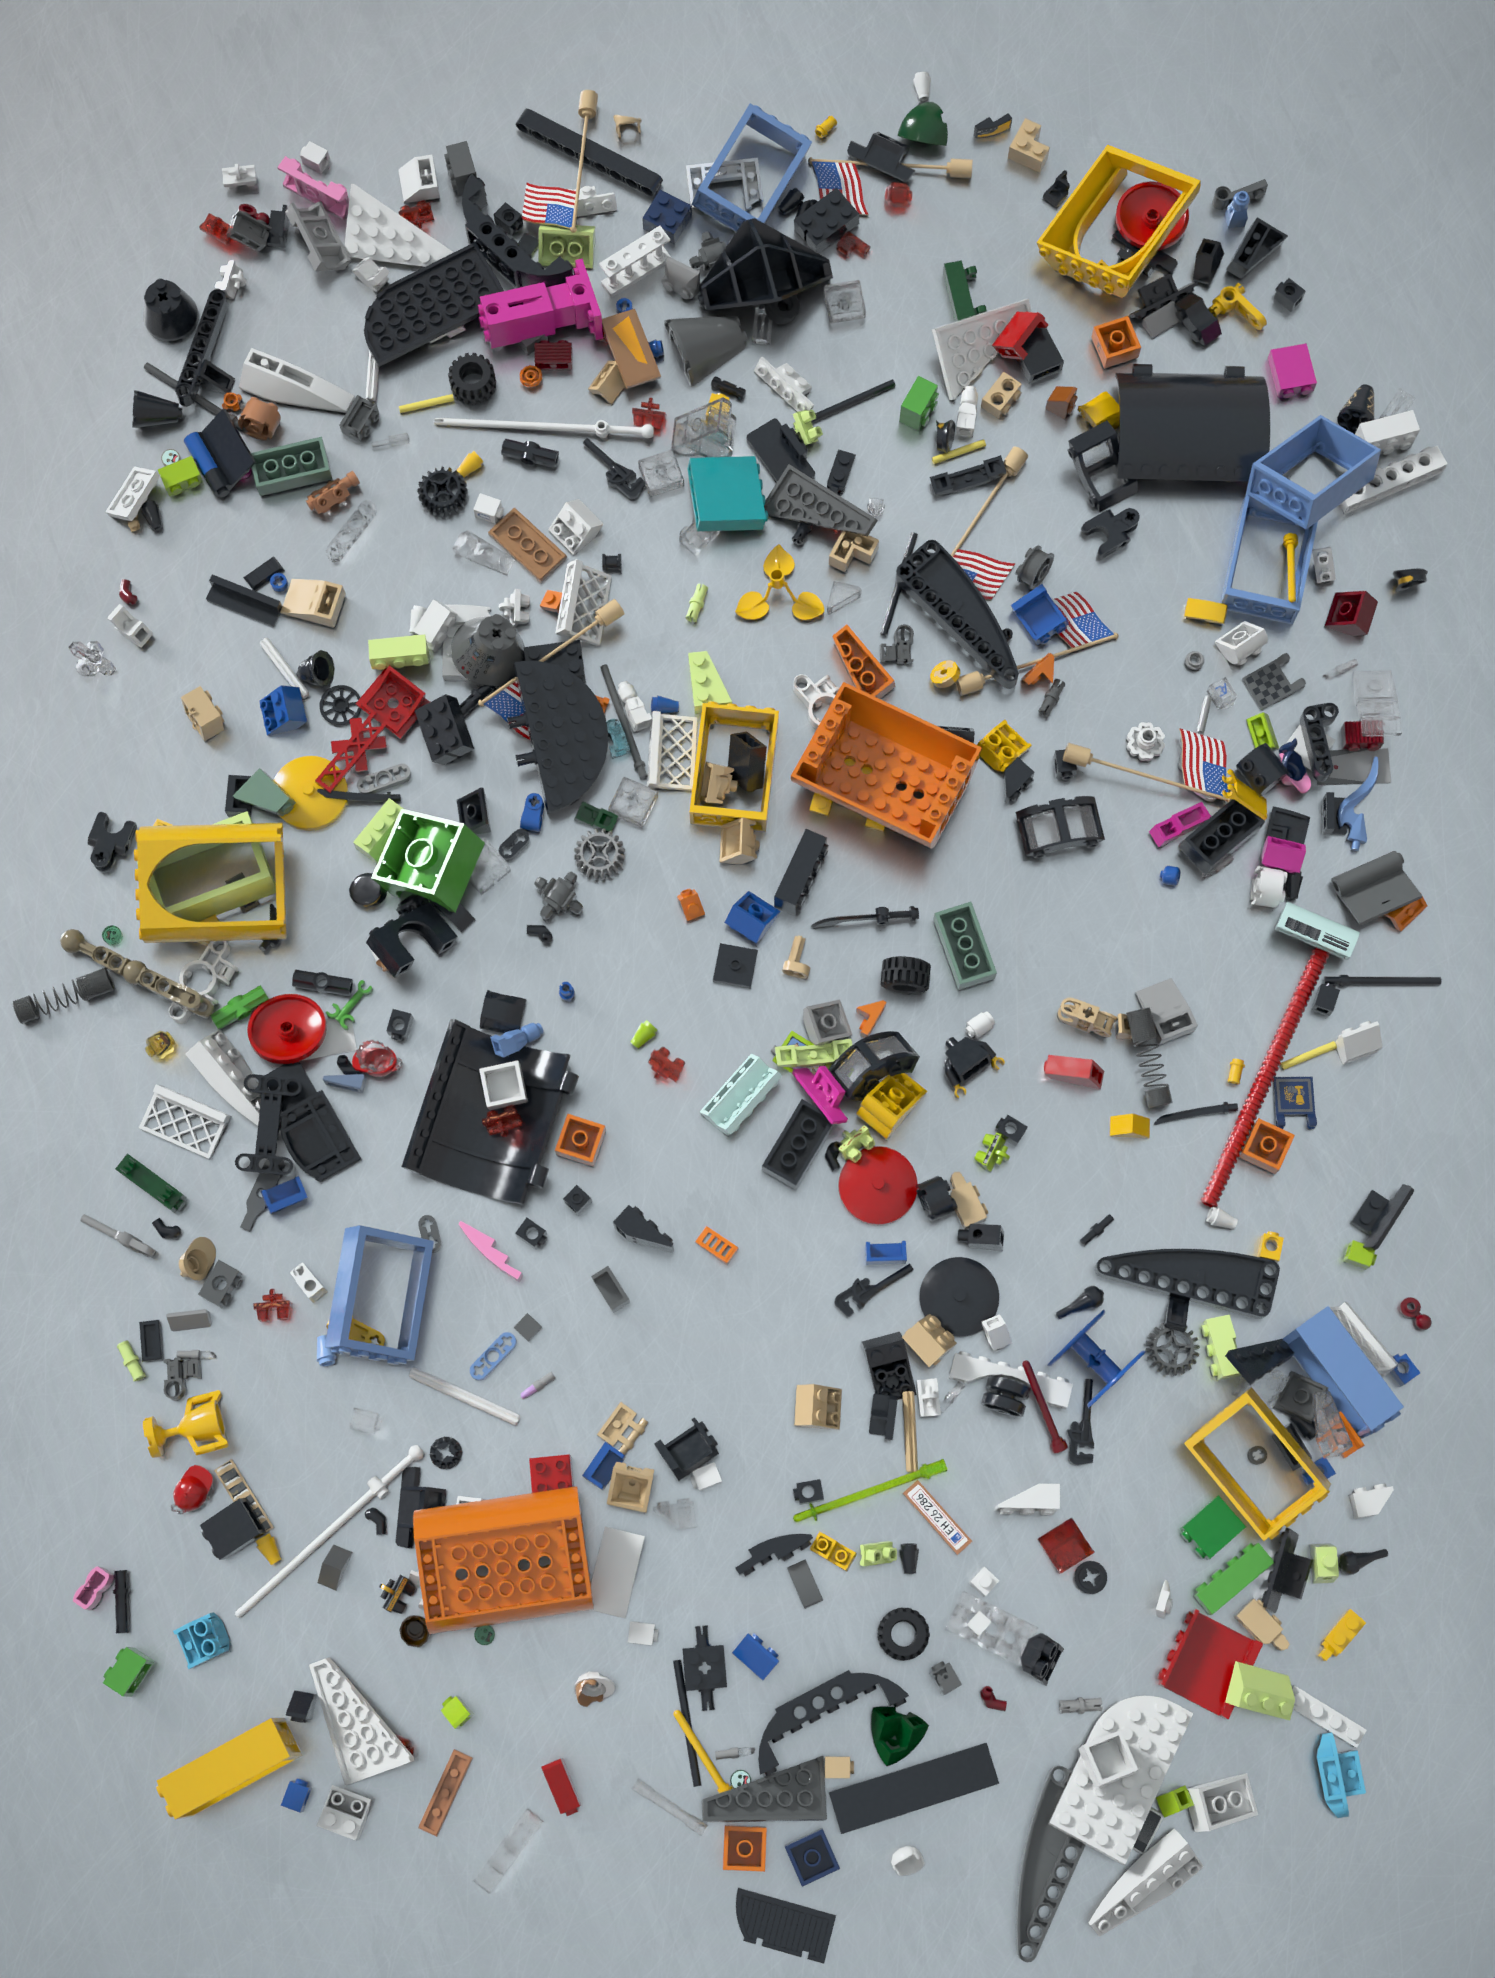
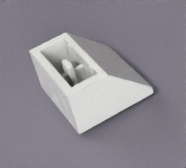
M432 155L414 157L399 169L404 203L440 198Z
M580 499L565 503L548 530L575 555L596 537L604 523Z
M1371 1021L1364 1022L1359 1025V1028L1355 1030L1352 1027L1345 1029L1341 1032V1035L1337 1036L1338 1039L1335 1041L1336 1050L1343 1065L1379 1052L1383 1048L1378 1021L1371 1023Z
M332 1785L317 1826L355 1841L359 1840L367 1819L371 1799Z

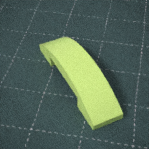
M852 1039L835 1040L821 1046L795 1047V1045L775 1047L778 1067H808L834 1063L852 1046Z

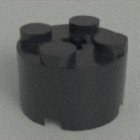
M936 1176L916 1185V1188L919 1189L916 1192L924 1211H929L930 1215L927 1217L931 1222L958 1209L956 1201L949 1195L950 1186L947 1180H943L942 1177Z

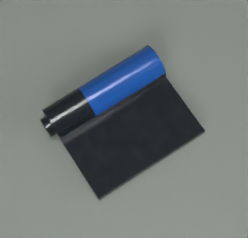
M222 409L202 432H193L184 438L186 447L216 497L227 496L234 485L256 463L226 409Z

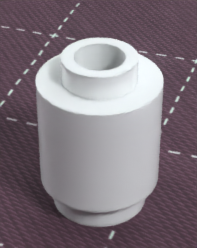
M981 1012L966 1022L967 1027L965 1029L971 1038L975 1037L978 1039L993 1028L992 1026L995 1025V1021L989 1012Z

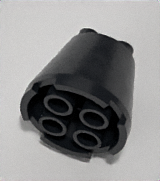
M160 278L152 283L145 292L143 321L148 332L159 341L169 343V341L184 340L194 332L198 325V309L192 297L172 281Z

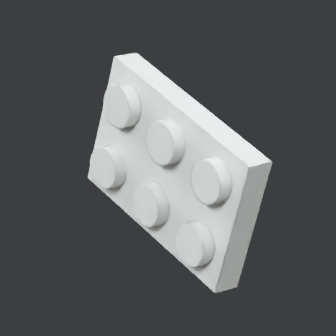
M134 467L106 510V513L110 517L132 521L137 516L142 504L147 500L152 488L156 486L157 480L161 475L154 470Z

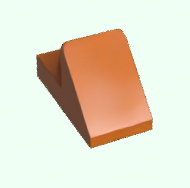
M1048 653L1021 678L1022 681L1027 685H1034L1041 678L1039 675L1042 673L1050 683H1053V654Z
M882 1000L856 1008L858 1014L868 1018V1020L864 1019L859 1027L862 1030L861 1037L870 1036L887 1002Z

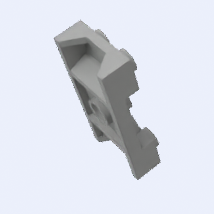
M294 202L290 203L285 213L292 227L299 228L310 250L307 257L314 271L345 270L351 259L322 202H317L309 208L297 209Z

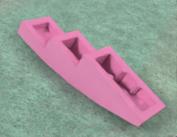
M460 1221V1228L480 1253L502 1272L520 1282L523 1277L522 1272L507 1265L510 1258L494 1248L496 1245L495 1239Z

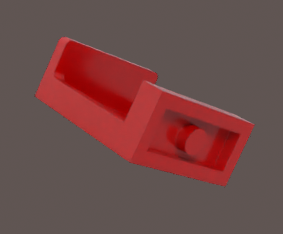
M1017 311L992 346L1002 358L1024 360L1028 353L1021 346L1036 327L1047 328L1048 323L1039 312Z

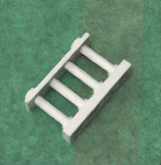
M658 226L599 263V266L608 276L601 281V285L611 298L664 266L667 256L671 257L663 247V245L670 242V238L661 226Z

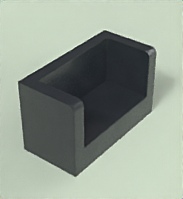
M228 775L225 813L228 817H233L247 811L251 818L252 806L240 802L233 796L251 776Z

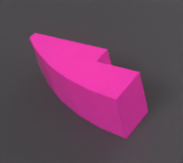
M1200 802L1154 825L1149 833L1157 846L1161 847L1202 825L1211 815L1203 802Z

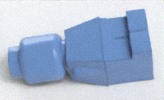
M1245 191L1237 192L1233 197V201L1227 206L1228 209L1225 212L1228 229L1245 227L1250 197Z
M530 1023L523 1026L521 1030L508 1031L501 1036L494 1035L490 1038L495 1054L506 1057L521 1050L527 1043L539 1039L544 1031L540 1023Z

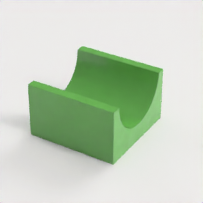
M401 809L371 878L394 897L400 898L402 891L414 893L456 913L485 842L463 823Z

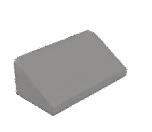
M1174 301L1143 319L1142 326L1152 339L1181 322L1176 316L1177 310Z
M206 1309L166 1314L171 1331L211 1326L210 1312Z

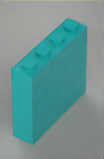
M755 456L689 459L687 471L697 532L763 530L765 522L768 521V512L764 509L765 495H762L761 492L763 482L762 479H759L760 465L757 464Z

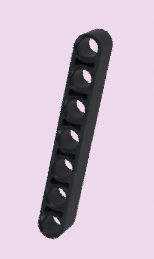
M215 289L209 294L175 389L179 403L185 407L191 406L195 401L201 384L197 375L203 360L209 361L228 309L225 292L221 289Z

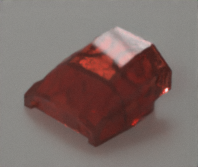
M1070 1518L1037 1539L1059 1574L1095 1553L1073 1518Z

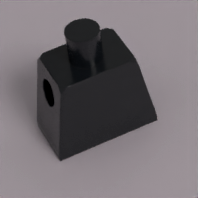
M970 1224L969 1230H958V1241L968 1242L970 1248L1003 1251L1004 1230L1001 1225ZM977 1235H982L981 1238L976 1239Z

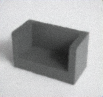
M609 1266L591 1276L613 1313L630 1303L628 1296Z

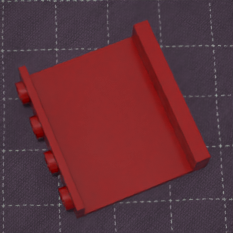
M1193 1609L1192 1612L1189 1611L1184 1619V1623H1186L1184 1630H1180L1176 1636L1175 1641L1178 1643L1175 1649H1171L1168 1653L1166 1660L1169 1662L1166 1669L1162 1668L1157 1679L1160 1680L1158 1685L1224 1719H1229L1235 1706L1225 1701L1235 1661L1253 1666L1263 1643L1252 1640L1199 1613V1610Z

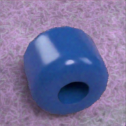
M1166 866L1164 871L1161 870L1160 878H1162L1165 885L1176 886L1180 880L1181 870L1179 867Z

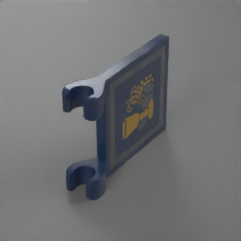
M1313 1076L1273 1077L1275 1126L1281 1129L1285 1127L1284 1115H1307V1128L1315 1129L1317 1118L1315 1114Z

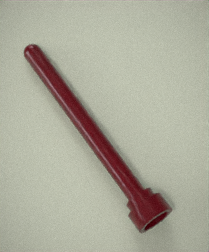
M1025 1360L1022 1366L1051 1435V1449L1053 1453L1062 1452L1068 1448L1066 1440L1059 1436L1032 1366L1028 1360Z

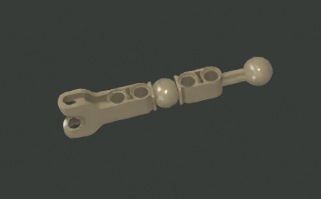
M70 929L62 934L60 943L66 952H82L92 957L95 962L106 969L123 976L129 984H139L142 987H146L150 991L200 1017L207 1018L213 1013L214 1005L211 1001L204 998L197 991L148 969L143 962L131 961L104 946L96 947L86 942L84 935L79 930ZM169 985V989L164 992L165 987ZM202 1003L207 1004V1009L200 1012L198 1009Z

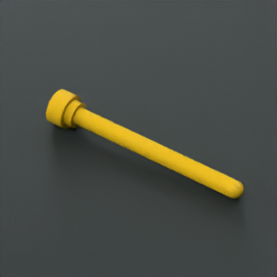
M1288 533L1283 537V545L1287 549L1288 600L1293 603L1296 601L1295 548L1298 546V536L1294 533Z
M674 1711L675 1719L718 1786V1792L722 1793L734 1789L732 1785L729 1786L728 1783L724 1782L681 1711Z

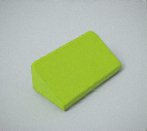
M1262 712L1246 719L1255 748L1267 743L1272 751L1279 749L1267 713Z

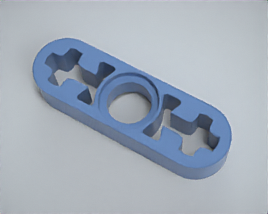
M509 1332L502 1333L471 1365V1376L478 1381L484 1380L516 1347L517 1340L515 1336ZM511 1337L512 1345L510 1347L506 1345L503 1348L506 1352L502 1354L495 1346L498 1344L501 1347L504 1344L503 1338L509 1339ZM491 1351L499 1353V1358L495 1362L488 1360V1354ZM485 1359L486 1363L491 1367L488 1369L485 1366L482 1370L484 1372L482 1376L480 1374L474 1375L476 1373L475 1367L481 1368L484 1365L481 1361Z

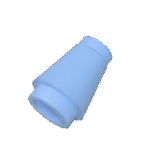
M327 1335L317 1337V1362H319L320 1366L333 1365L337 1358L336 1354L331 1352V1349L325 1348Z

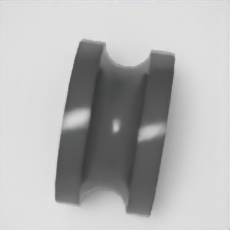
M1254 1446L1248 1451V1460L1255 1465L1262 1464L1267 1459V1451L1262 1446ZM1261 1451L1262 1458L1255 1460L1253 1452Z

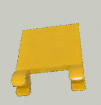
M1228 769L1227 773L1231 777L1227 778L1223 775L1222 780L1228 784L1227 787L1231 792L1223 790V796L1227 799H1235L1263 820H1266V798L1263 796L1259 797L1252 788L1236 778L1233 770Z

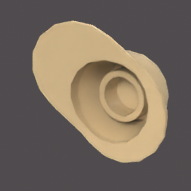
M198 1237L191 1242L187 1251L179 1259L180 1276L197 1281L206 1277L216 1258V1249L210 1239Z

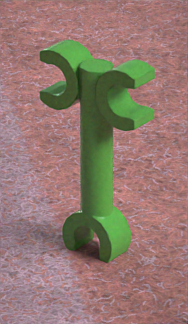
M364 980L358 983V991L342 1010H340L337 1004L333 1003L332 1006L336 1009V1012L331 1014L326 1011L327 1016L338 1021L344 1030L348 1031L349 1029L345 1025L346 1020L355 1022L353 1016L348 1015V1013L363 995H369L373 991L372 986H369L367 990L362 989L365 984Z

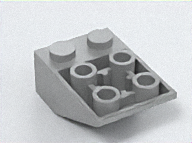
M1172 978L1135 992L1142 1008L1150 1007L1153 1023L1158 1036L1156 1040L1159 1045L1194 1032L1198 1027L1190 1007Z

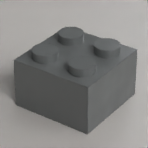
M467 141L446 146L447 154H444L452 188L457 190L458 196L463 195L465 184L471 174L477 178Z

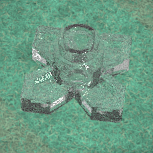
M90 641L87 646L81 642H72L68 647L73 656L79 658L75 668L82 676H95L98 672L105 676H110L117 671L111 661L102 657L104 649L98 641Z

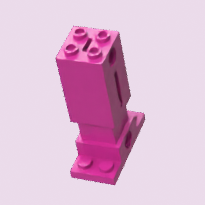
M583 259L575 260L576 268H573L574 275L566 277V283L546 287L545 283L542 282L480 296L478 311L481 317H479L481 328L486 330L483 331L485 341L490 343L491 349L519 343L522 340L544 334L545 336L554 335L555 328L573 324L576 325L577 329L589 327L590 333H594L596 340L603 339L602 315Z

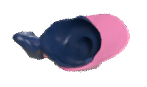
M1294 738L1292 742L1286 743L1279 748L1280 761L1289 771V774L1281 781L1284 785H1294L1304 794L1310 789L1311 780L1306 773L1307 769L1303 765L1301 755L1294 751L1298 744L1297 739Z

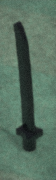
M324 789L317 790L318 793L326 798L370 802H386L390 798L394 802H401L400 794H391V792H387V794L332 791L329 793Z
M1223 1102L1222 1105L1166 1114L1159 1117L1154 1122V1125L1217 1113H1224L1225 1115L1232 1111H1238V1104Z

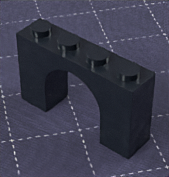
M428 902L425 905L421 904L409 913L404 912L396 920H389L381 928L375 927L372 929L366 944L395 978L408 971L415 960L402 945L399 933L410 931L421 935L437 954L451 948L458 936L433 905Z

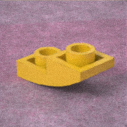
M1188 598L1184 616L1190 619L1224 624L1228 605Z
M820 1531L810 1547L811 1551L846 1572L857 1555L856 1552Z

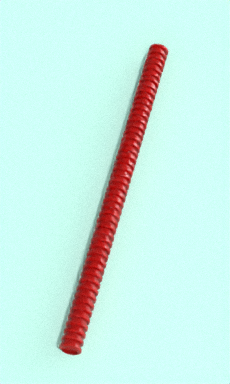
M1314 947L1313 955H1310L1311 960H1308L1303 976L1300 977L1301 981L1298 982V986L1295 988L1296 992L1293 993L1294 997L1291 998V1002L1288 1004L1289 1008H1286L1287 1013H1284V1018L1281 1020L1282 1024H1279L1280 1029H1277V1034L1274 1035L1275 1040H1272V1045L1269 1046L1270 1050L1267 1051V1056L1264 1057L1263 1067L1259 1068L1260 1072L1257 1073L1258 1077L1255 1078V1083L1252 1084L1253 1088L1250 1089V1094L1247 1095L1246 1104L1242 1106L1241 1115L1237 1117L1236 1126L1232 1128L1233 1132L1230 1133L1229 1142L1225 1144L1224 1153L1220 1155L1219 1164L1215 1166L1214 1175L1210 1177L1209 1186L1205 1188L1206 1192L1203 1193L1204 1197L1201 1198V1202L1206 1206L1215 1208L1218 1206L1219 1197L1223 1195L1224 1186L1228 1184L1229 1175L1232 1174V1169L1235 1168L1234 1164L1237 1163V1158L1240 1157L1239 1153L1242 1152L1241 1147L1245 1146L1246 1136L1250 1135L1251 1126L1254 1125V1120L1257 1119L1256 1115L1259 1114V1109L1262 1108L1261 1104L1264 1103L1263 1098L1267 1097L1266 1093L1269 1092L1268 1088L1271 1087V1082L1274 1081L1273 1077L1276 1076V1072L1279 1070L1280 1061L1284 1059L1283 1055L1286 1054L1285 1050L1288 1049V1045L1291 1043L1290 1039H1293L1292 1034L1296 1032L1297 1023H1300L1299 1018H1302V1013L1305 1012L1304 1007H1307V1002L1310 1001L1311 991H1314V986L1317 985L1316 981L1319 980V975L1322 974L1321 970L1324 969L1323 965L1327 963L1326 960L1329 958L1328 954H1331L1329 952Z

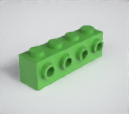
M1252 1543L1248 1544L1242 1550L1244 1552L1243 1555L1239 1558L1234 1556L1226 1563L1228 1567L1225 1570H1217L1211 1576L1213 1578L1212 1581L1208 1584L1203 1582L1195 1589L1197 1593L1194 1597L1209 1615H1213L1274 1563L1273 1559L1259 1543L1255 1545Z

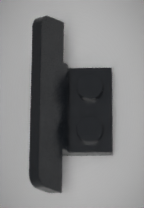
M880 132L872 134L867 147L850 141L847 153L856 160L904 182L909 181L915 172L914 169L900 163L903 155L907 154L910 146Z
M1119 230L1112 235L1113 238L1126 245L1124 250L1121 248L1117 253L1118 259L1121 261L1130 258L1140 250V248L1127 242ZM1158 250L1142 273L1150 277L1159 265L1173 274L1178 262L1173 257Z
M1402 1184L1395 1197L1390 1200L1374 1190L1370 1191L1350 1222L1369 1235L1363 1248L1366 1250H1376L1380 1247L1413 1195L1414 1189L1411 1186Z
M407 1467L402 1472L395 1540L396 1545L399 1547L413 1548V1515L415 1510L445 1506L446 1489L419 1487L420 1467Z

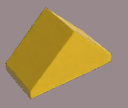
M1136 1114L1111 1116L1110 1136L1149 1139L1150 1118Z

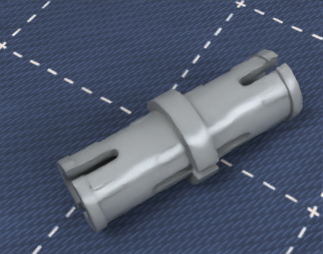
M1078 1697L1077 1700H1059L1061 1714L1072 1712L1084 1714L1087 1711H1102L1103 1709L1101 1698L1083 1699Z

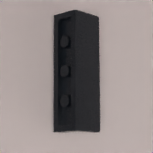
M213 574L211 575L209 582L212 587L206 597L208 602L271 627L275 626L282 609V604L279 600Z

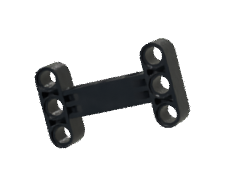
M250 1074L244 1079L245 1089L252 1093L261 1094L255 1154L242 1153L238 1155L235 1159V1165L244 1172L288 1175L294 1169L292 1160L276 1156L282 1096L294 1097L299 1095L302 1091V1084L295 1078ZM251 1078H256L259 1082L255 1089L248 1087V1081ZM271 1080L278 1082L279 1086L275 1091L268 1089V1083ZM291 1082L298 1084L299 1088L295 1093L288 1091L287 1087ZM242 1157H248L250 1160V1165L247 1168H242L239 1165ZM262 1159H268L270 1162V1167L266 1170H262L259 1167V1162ZM286 1160L289 1162L290 1168L288 1171L282 1172L279 1169V1164Z

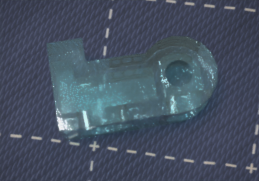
M618 719L608 720V737L613 745L609 746L612 759L630 754V747L621 722Z

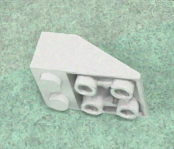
M1037 1484L998 1504L995 1510H999L1000 1514H1012L1014 1511H1020V1515H1032L1034 1511H1040L1041 1515H1053L1060 1509V1484Z

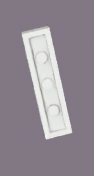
M1295 1685L1292 1686L1295 1697L1294 1711L1328 1732H1332L1333 1735L1354 1748L1358 1747L1367 1731L1366 1729Z

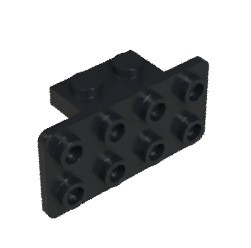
M774 418L747 434V441L776 482L788 464L810 478L815 477V471L807 461V447L803 442H799L795 430L789 428L787 424L781 425L778 419Z
M1286 1528L1285 1532L1283 1531L1280 1535L1279 1543H1281L1279 1551L1275 1553V1566L1268 1576V1590L1262 1596L1263 1607L1273 1613L1277 1612L1282 1594L1302 1600L1313 1562L1312 1559L1294 1554L1299 1534L1290 1528Z

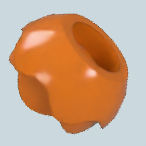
M526 366L520 371V381L526 387H536L542 381V372L536 366Z

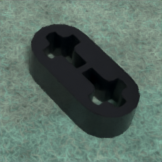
M517 829L500 845L498 851L502 860H513L528 846L530 838L526 830ZM518 835L521 837L525 835L524 842L520 840L517 844H515L518 841ZM513 846V848L510 850L511 855H504V849L506 848L507 850H509Z

